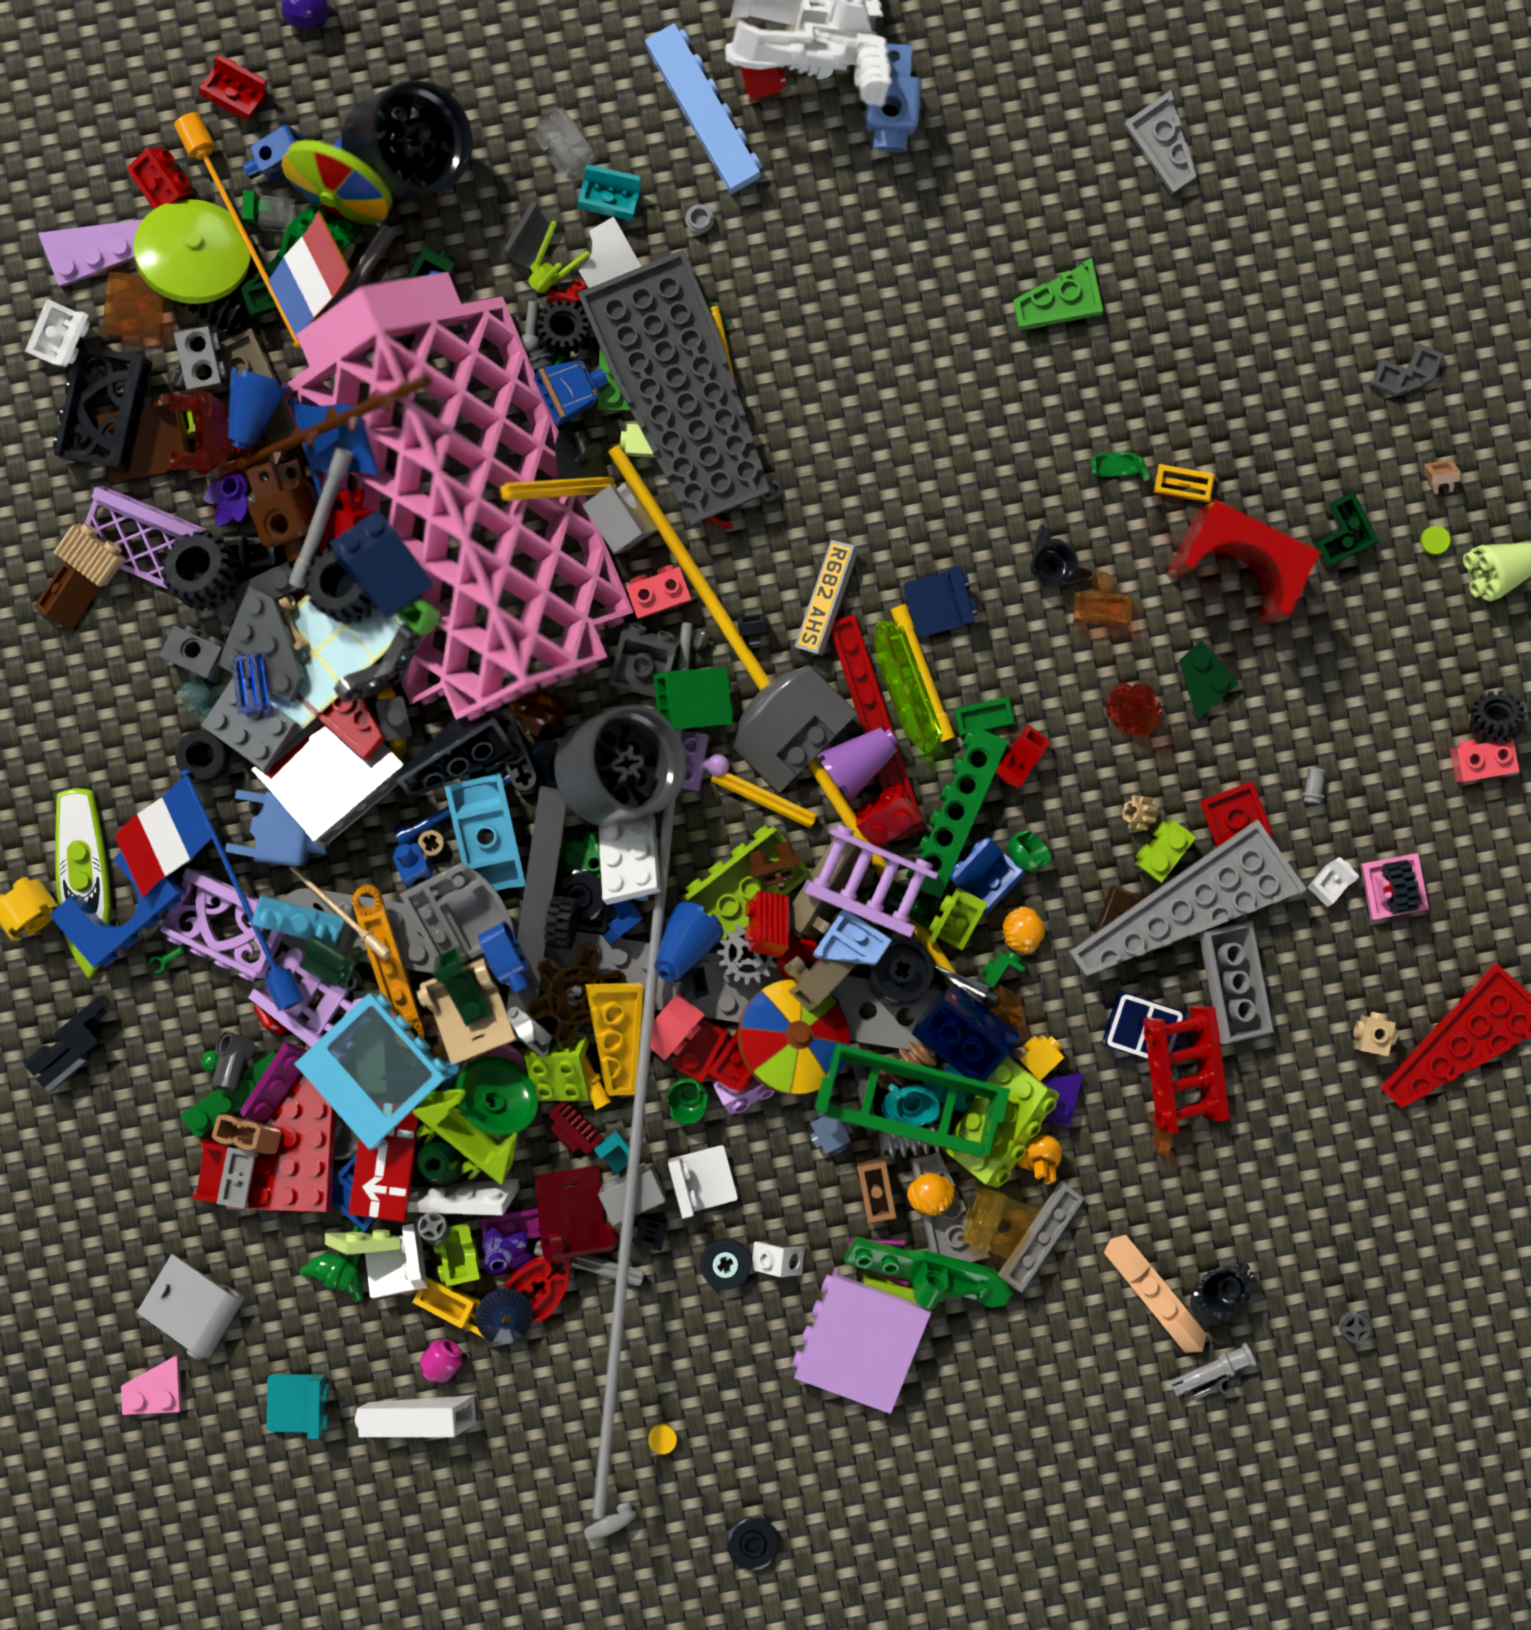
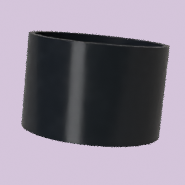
M410 80L374 94L358 103L345 121L341 147L343 151L365 163L381 178L391 193L392 204H404L445 190L455 184L463 176L469 165L472 155L473 138L467 115L454 96L437 84L424 80ZM412 107L418 111L414 118H410ZM392 112L395 113L397 119L392 118ZM432 141L436 142V149L429 148V146H432ZM398 170L403 174V180L399 178ZM417 174L427 183L426 186L422 187Z

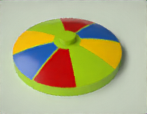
M303 140L291 144L283 156L282 169L291 185L309 202L325 210L327 213L342 220L363 225L380 223L389 213L392 207V196L389 189L370 167L353 155L329 144Z

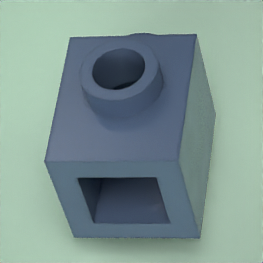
M817 1116L810 1120L814 1133L810 1134L817 1150L823 1148L825 1154L832 1152L833 1155H836L848 1148L847 1143L851 1142L849 1134L853 1133L849 1123L823 1116Z

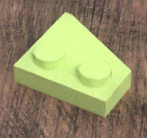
M386 1229L373 1230V1233H325V1245L348 1255L399 1250L400 1238L390 1234V1230Z

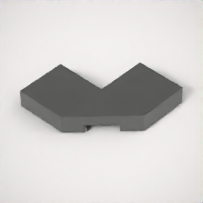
M1419 343L1416 345L1407 369L1381 359L1369 386L1396 397L1431 383L1435 380L1445 354Z

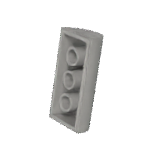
M1253 921L1214 926L1199 932L1212 1007L1216 1009L1220 1044H1229L1274 1033Z

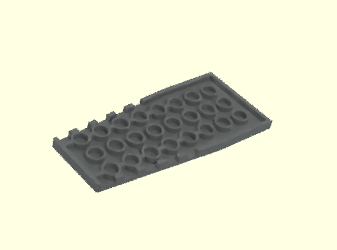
M684 250L579 292V299L609 370L689 523L694 525L768 494L770 488L758 457L733 376L731 375L717 327Z

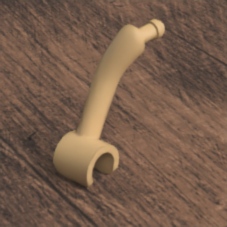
M291 594L285 595L279 600L282 608L280 613L282 614L285 626L289 628L292 640L295 643L294 648L299 650L307 646V641L295 629L289 613L290 610L297 607L296 600Z

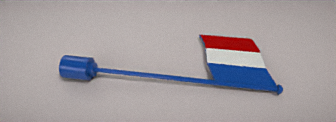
M185 769L180 774L181 779L162 798L132 817L117 832L115 838L144 899L159 881L190 861L212 839L272 969L267 972L269 977L264 979V982L278 1012L292 1008L305 1000L291 968L284 969L283 965L276 966L259 926L252 924L253 913L189 775L191 771Z

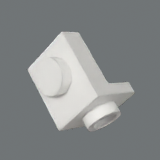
M1338 857L1325 865L1308 888L1329 907L1334 904L1348 885L1354 883L1359 878V875L1349 863Z

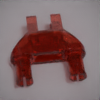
M197 391L194 395L176 393L169 395L168 402H179L169 404L171 412L182 411L195 414L196 452L172 451L170 460H181L170 462L173 470H195L199 475H206L221 464L229 455L245 456L251 453L253 445H250L249 450L232 445V439L228 438L229 410L212 394L206 391Z

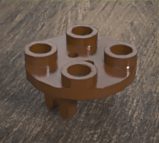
M534 689L520 694L519 691L520 697L509 701L511 711L522 719V732L526 733L528 728L532 727L534 736H538L542 725L561 722L566 713V708L563 704L564 698L556 693L547 694Z

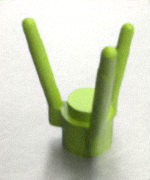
M556 221L551 222L536 260L530 266L533 273L528 281L531 287L539 293H546L552 285H557L565 275L590 255L588 251H585L559 273L557 272L562 266L561 263H557L555 266L549 263L542 265L541 262L554 233Z

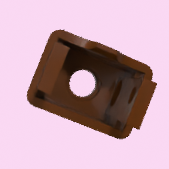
M295 459L276 466L275 461L246 470L256 501L248 503L247 506L261 544L266 548L283 546L288 563L296 562L320 500L316 486L308 481L302 459ZM292 468L296 471L295 478L290 474ZM265 471L269 474L268 481L263 477Z

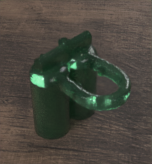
M313 936L306 946V955L301 961L300 968L333 987L339 986L346 989L349 979L353 978L352 970L358 964L363 949L360 946H356L347 954L321 938Z

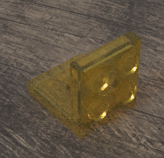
M976 1186L975 1192H977L974 1205L967 1210L965 1219H968L963 1236L959 1235L957 1240L1008 1259L1041 1210L1010 1199L1002 1193ZM1007 1219L1010 1222V1230L1008 1233L1001 1235L998 1231V1224L1001 1220Z

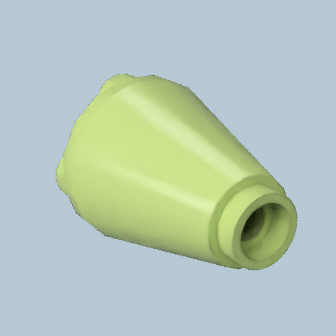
M1531 543L1480 545L1472 548L1469 553L1464 554L1463 563L1468 569L1471 580L1469 588L1474 597L1481 596L1487 601H1493L1501 598L1531 577Z

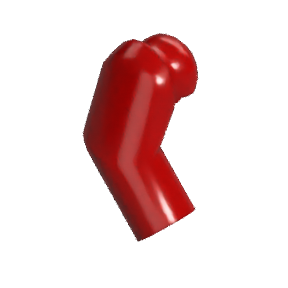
M575 280L573 286L566 292L549 290L547 304L552 305V302L557 301L558 305H562V300H567V306H570L572 301L578 305L581 302L578 293L587 289L586 283L582 280Z
M257 1004L253 1007L265 1029L278 1036H285L290 1031Z

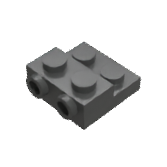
M632 623L630 627L624 626L620 635L608 685L656 698L653 674L672 670L679 641L674 640V635L666 631H658L656 635L646 632L647 628L640 624Z

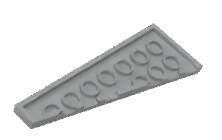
M1255 820L1070 950L1069 953L1087 976L1158 947L1168 945L1176 940L1225 923L1246 913H1251L1264 906L1282 901L1307 889L1259 820Z

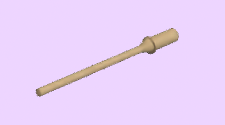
M295 866L289 868L359 933L362 943L367 944L383 960L390 957L392 952L373 935L372 931L362 929Z

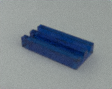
M262 653L232 656L231 662L238 714L269 710ZM241 661H244L245 664V681L246 688L248 689L250 707H247Z

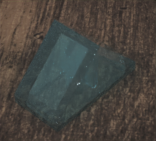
M197 674L176 690L187 710L201 723L204 722L219 699L217 693L204 678Z

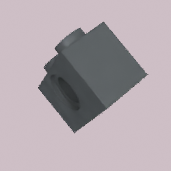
M188 625L185 626L184 630L173 626L159 657L218 684L225 669L217 665L226 643L212 636L207 641L200 637L202 632ZM200 647L199 655L194 658V651Z

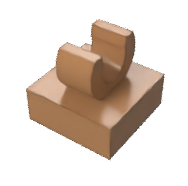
M1452 460L1424 464V475L1430 482V488L1434 494H1438V487L1441 484H1446L1447 490L1453 492L1454 482L1460 481V470Z

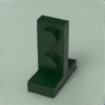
M462 945L435 958L433 975L438 984L443 983L465 1026H469L491 1015L492 1009L466 962L467 954Z

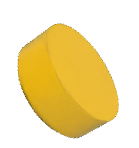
M668 1424L654 1426L649 1433V1446L658 1454L671 1452L677 1442L675 1430Z

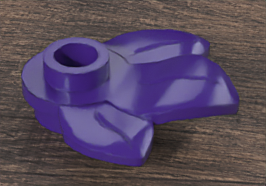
M240 474L228 475L222 481H215L206 491L203 500L217 505L215 526H226L234 519L241 523L248 512V500L246 497L248 482L244 476Z
M492 1227L482 1240V1249L485 1252L483 1258L485 1270L491 1274L499 1275L507 1272L509 1269H519L522 1265L532 1260L534 1255L526 1251L528 1245L526 1232H519L504 1238L497 1228Z

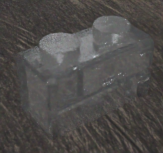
M564 107L536 124L535 128L538 134L534 137L543 151L549 149L554 158L550 161L559 175L564 172L568 179L581 172L582 169H585L586 165H591L596 161L595 153Z

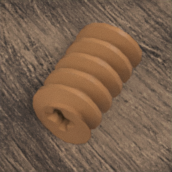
M919 1034L916 1035L918 1045L911 1041L907 1042L910 1049L909 1052L902 1048L899 1049L901 1059L894 1055L890 1057L925 1067H935L938 1064L932 1047ZM879 1072L878 1075L879 1082L888 1091H890L888 1087L890 1084H894L902 1089L912 1085V1081H919L889 1072L883 1074Z

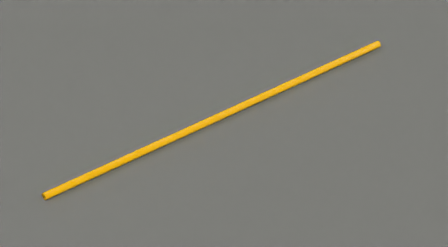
M620 444L608 451L612 460L654 521L663 540L761 691L771 682L743 637L739 636L738 629L624 450L620 448ZM816 756L807 766L846 827L854 831L853 836L870 843L856 827V814L821 763V760ZM873 852L869 863L874 871H876L879 879H881L887 863L881 855ZM910 918L909 923L915 926L913 932L923 948L929 953L932 962L956 973L936 940L934 944L928 942L932 936L928 927H923ZM943 977L997 1064L1003 1055L1009 1056L972 996Z

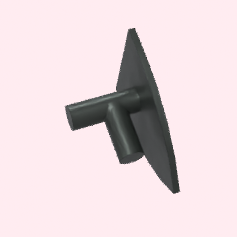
M570 420L562 424L555 442V459L561 480L608 477L609 474L601 455V446L598 443H594L584 430Z

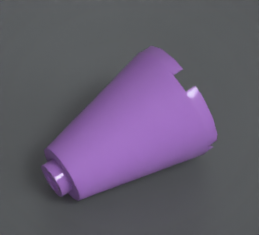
M880 727L822 751L817 757L821 760V763L836 785L844 792V796L848 801H851L897 752L895 745L899 742L890 729L884 732Z

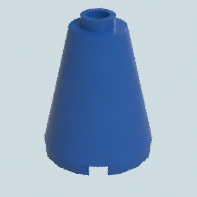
M232 367L228 438L233 440V446L249 450L250 445L256 446L288 388V383L282 382L281 387L276 386L278 380L245 370L242 371V375H238L239 368Z
M681 902L671 911L654 963L658 976L663 980H678L711 951L724 934L722 924L714 914L710 917L704 913L703 910L705 908L692 902Z

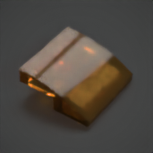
M109 272L103 332L161 339L163 334V309L166 307V297L153 290L143 280L141 275Z

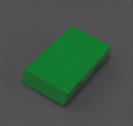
M1010 697L953 709L959 737L965 736L968 730L974 732L975 727L988 731L1015 725Z

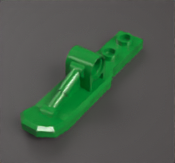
M855 1236L844 1255L845 1264L898 1277L912 1283L915 1301L926 1309H934L939 1302H943L945 1298L966 1297L974 1299L990 1308L1005 1306L1012 1296L1010 1285L997 1276L998 1271L987 1266L926 1250H905Z

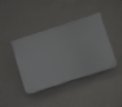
M532 201L503 249L505 256L531 271L530 266L536 260L551 222L556 221L557 227L559 221L540 210L538 205Z

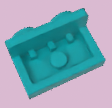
M586 165L577 209L633 221L640 197L642 178L630 173L605 169L600 166Z

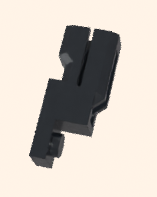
M105 995L95 998L54 1033L59 1039L56 1044L39 1048L23 1062L33 1076H36L38 1073L41 1074L36 1080L48 1093L54 1091L91 1060L92 1049L104 1040L90 1021H93L95 1024L108 1013L105 1009L112 1003Z

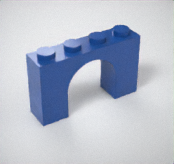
M121 851L113 860L133 883L138 896L136 911L126 924L118 927L105 923L97 916L81 895L70 896L50 914V917L92 967L102 965L107 967L119 957L118 951L124 946L126 949L131 947L140 939L138 934L145 928L150 930L161 921L159 916L166 909L170 912L182 902L180 897L187 891L172 873L159 881L143 899Z

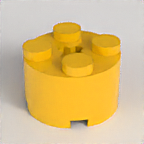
M23 877L13 884V890L6 895L0 894V926L11 941L21 940L19 934L27 932L30 936L43 928L52 920L50 914L53 910L59 907L39 879L29 880L28 877Z

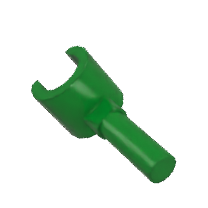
M180 946L164 956L152 957L149 960V964L156 959L160 960L162 964L161 968L154 973L164 972L168 967V963L184 953L185 949L183 946Z

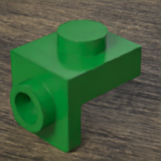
M1009 950L1006 955L999 951L994 961L989 959L981 971V974L984 975L982 981L994 988L1008 964L1024 972L1026 968L1021 965L1023 959Z

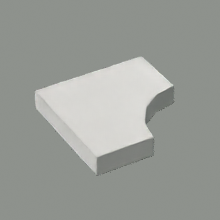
M614 217L589 230L592 240L591 255L587 263L578 270L588 288L642 267Z

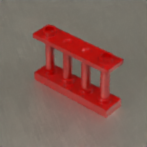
M1192 1006L1190 1007V1019L1166 1025L1164 1019L1143 1018V1034L1147 1046L1155 1109L1154 1120L1157 1125V1131L1172 1134L1179 1133L1178 1120L1203 1114L1204 1119L1220 1122L1230 1119L1215 1007ZM1193 1031L1194 1047L1169 1053L1167 1036ZM1196 1058L1197 1075L1172 1081L1170 1064ZM1200 1087L1201 1103L1176 1109L1174 1092Z

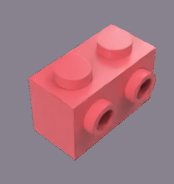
M668 565L658 569V575L647 578L646 574L630 579L631 584L626 586L638 621L692 602L680 567L674 569L673 565Z
M1513 738L1509 743H1506L1503 739L1502 744H1496V740L1493 739L1491 743L1476 744L1475 739L1458 742L1459 747L1450 749L1456 782L1519 772Z
M679 992L653 1022L651 1049L664 1061L672 1052L677 1056L688 1043L684 1038L687 1037L691 1040L701 1027L697 1023L705 1014L690 1001H686L685 997Z

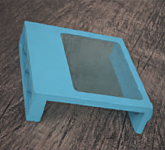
M368 993L295 1063L298 1069L369 1150L379 1148L386 1141L384 1137L442 1082H448L452 1079L447 1072L449 1067L439 1057L436 1059L428 1051L430 1049L429 1044L422 1037H416L410 1031L411 1024L402 1015L397 1016L391 1009L393 1004L382 993Z

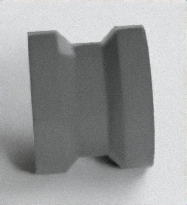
M430 1212L421 1217L418 1222V1231L427 1243L439 1245L448 1239L450 1226L442 1215Z
M1346 1312L1338 1321L1339 1332L1351 1343H1362L1370 1336V1323L1358 1312Z

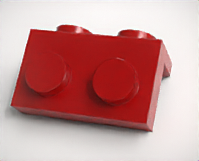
M221 55L215 57L213 70L199 87V95L248 122L266 100L267 81L260 75L244 69L233 60L226 59Z
M901 783L895 787H888L875 800L862 804L856 812V827L872 845L879 848L922 821V814L906 797L905 787Z
M738 1030L707 1071L709 1076L733 1094L740 1090L745 1091L754 1080V1077L751 1076V1073L746 1068L739 1051Z

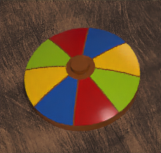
M794 979L773 983L757 992L749 1000L741 1014L737 1034L742 1060L752 1076L770 1090L786 1095H802L820 1089L822 1076H827L833 1047L836 1044L849 1047L850 1044L848 1023L837 1001L828 994L818 1006L808 1012L789 992L797 982ZM839 1060L835 1077L841 1071L845 1061Z

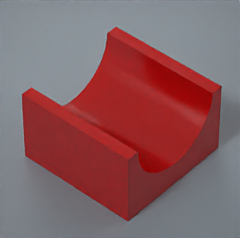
M1214 500L1196 512L1166 574L1178 578L1194 569L1198 561L1207 554L1220 553L1233 556L1245 563L1255 574L1262 595L1261 609L1257 619L1268 624L1290 615L1320 551Z

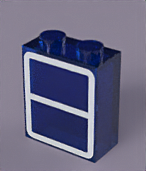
M1118 990L1101 1044L1148 1060L1146 1040L1143 1034V1018L1164 1019L1166 1025L1187 1020V1012ZM1185 1032L1167 1036L1169 1053L1180 1050L1177 1042L1180 1034L1184 1035Z

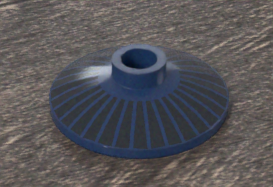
M510 1288L497 1289L487 1294L479 1303L476 1311V1325L480 1334L489 1342L498 1345H507L520 1340L528 1332L533 1318L532 1307L528 1299L521 1292ZM503 1316H511V1320L508 1323H501Z

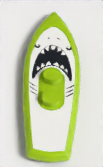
M82 788L62 791L56 797L55 872L58 905L60 906L70 896L81 895L97 916L105 923L111 925V892L108 865L94 792ZM65 935L69 949L77 964L87 978L93 979L99 966L92 967Z

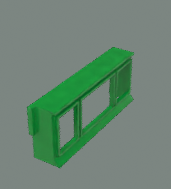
M836 1044L833 1047L827 1076H822L814 1109L817 1111L816 1115L980 1158L990 1155L997 1122L1003 1123L1010 1093L1009 1088L841 1044ZM839 1060L871 1068L861 1111L829 1104ZM880 1070L948 1088L938 1132L869 1114ZM957 1091L990 1099L980 1143L947 1134Z

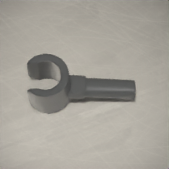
M1227 1376L1220 1377L1210 1387L1194 1392L1195 1400L1216 1392L1226 1395L1231 1394L1235 1389L1234 1387L1230 1386L1222 1389V1383L1231 1378Z

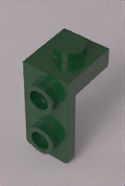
M425 247L422 253L417 252L411 263L413 270L409 277H404L402 280L422 277L428 265L440 272H448L449 276L454 278L458 267L453 262L454 257L442 250L436 253Z
M892 880L882 903L884 906L883 911L891 905L899 909L907 891L904 885ZM873 886L868 890L865 895V904H867L868 900H872L877 886ZM917 896L908 917L921 926L927 927L930 924L931 906L924 899Z

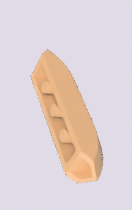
M1126 1235L1111 1238L1104 1251L1105 1255L1185 1353L1202 1352L1207 1337L1204 1330Z

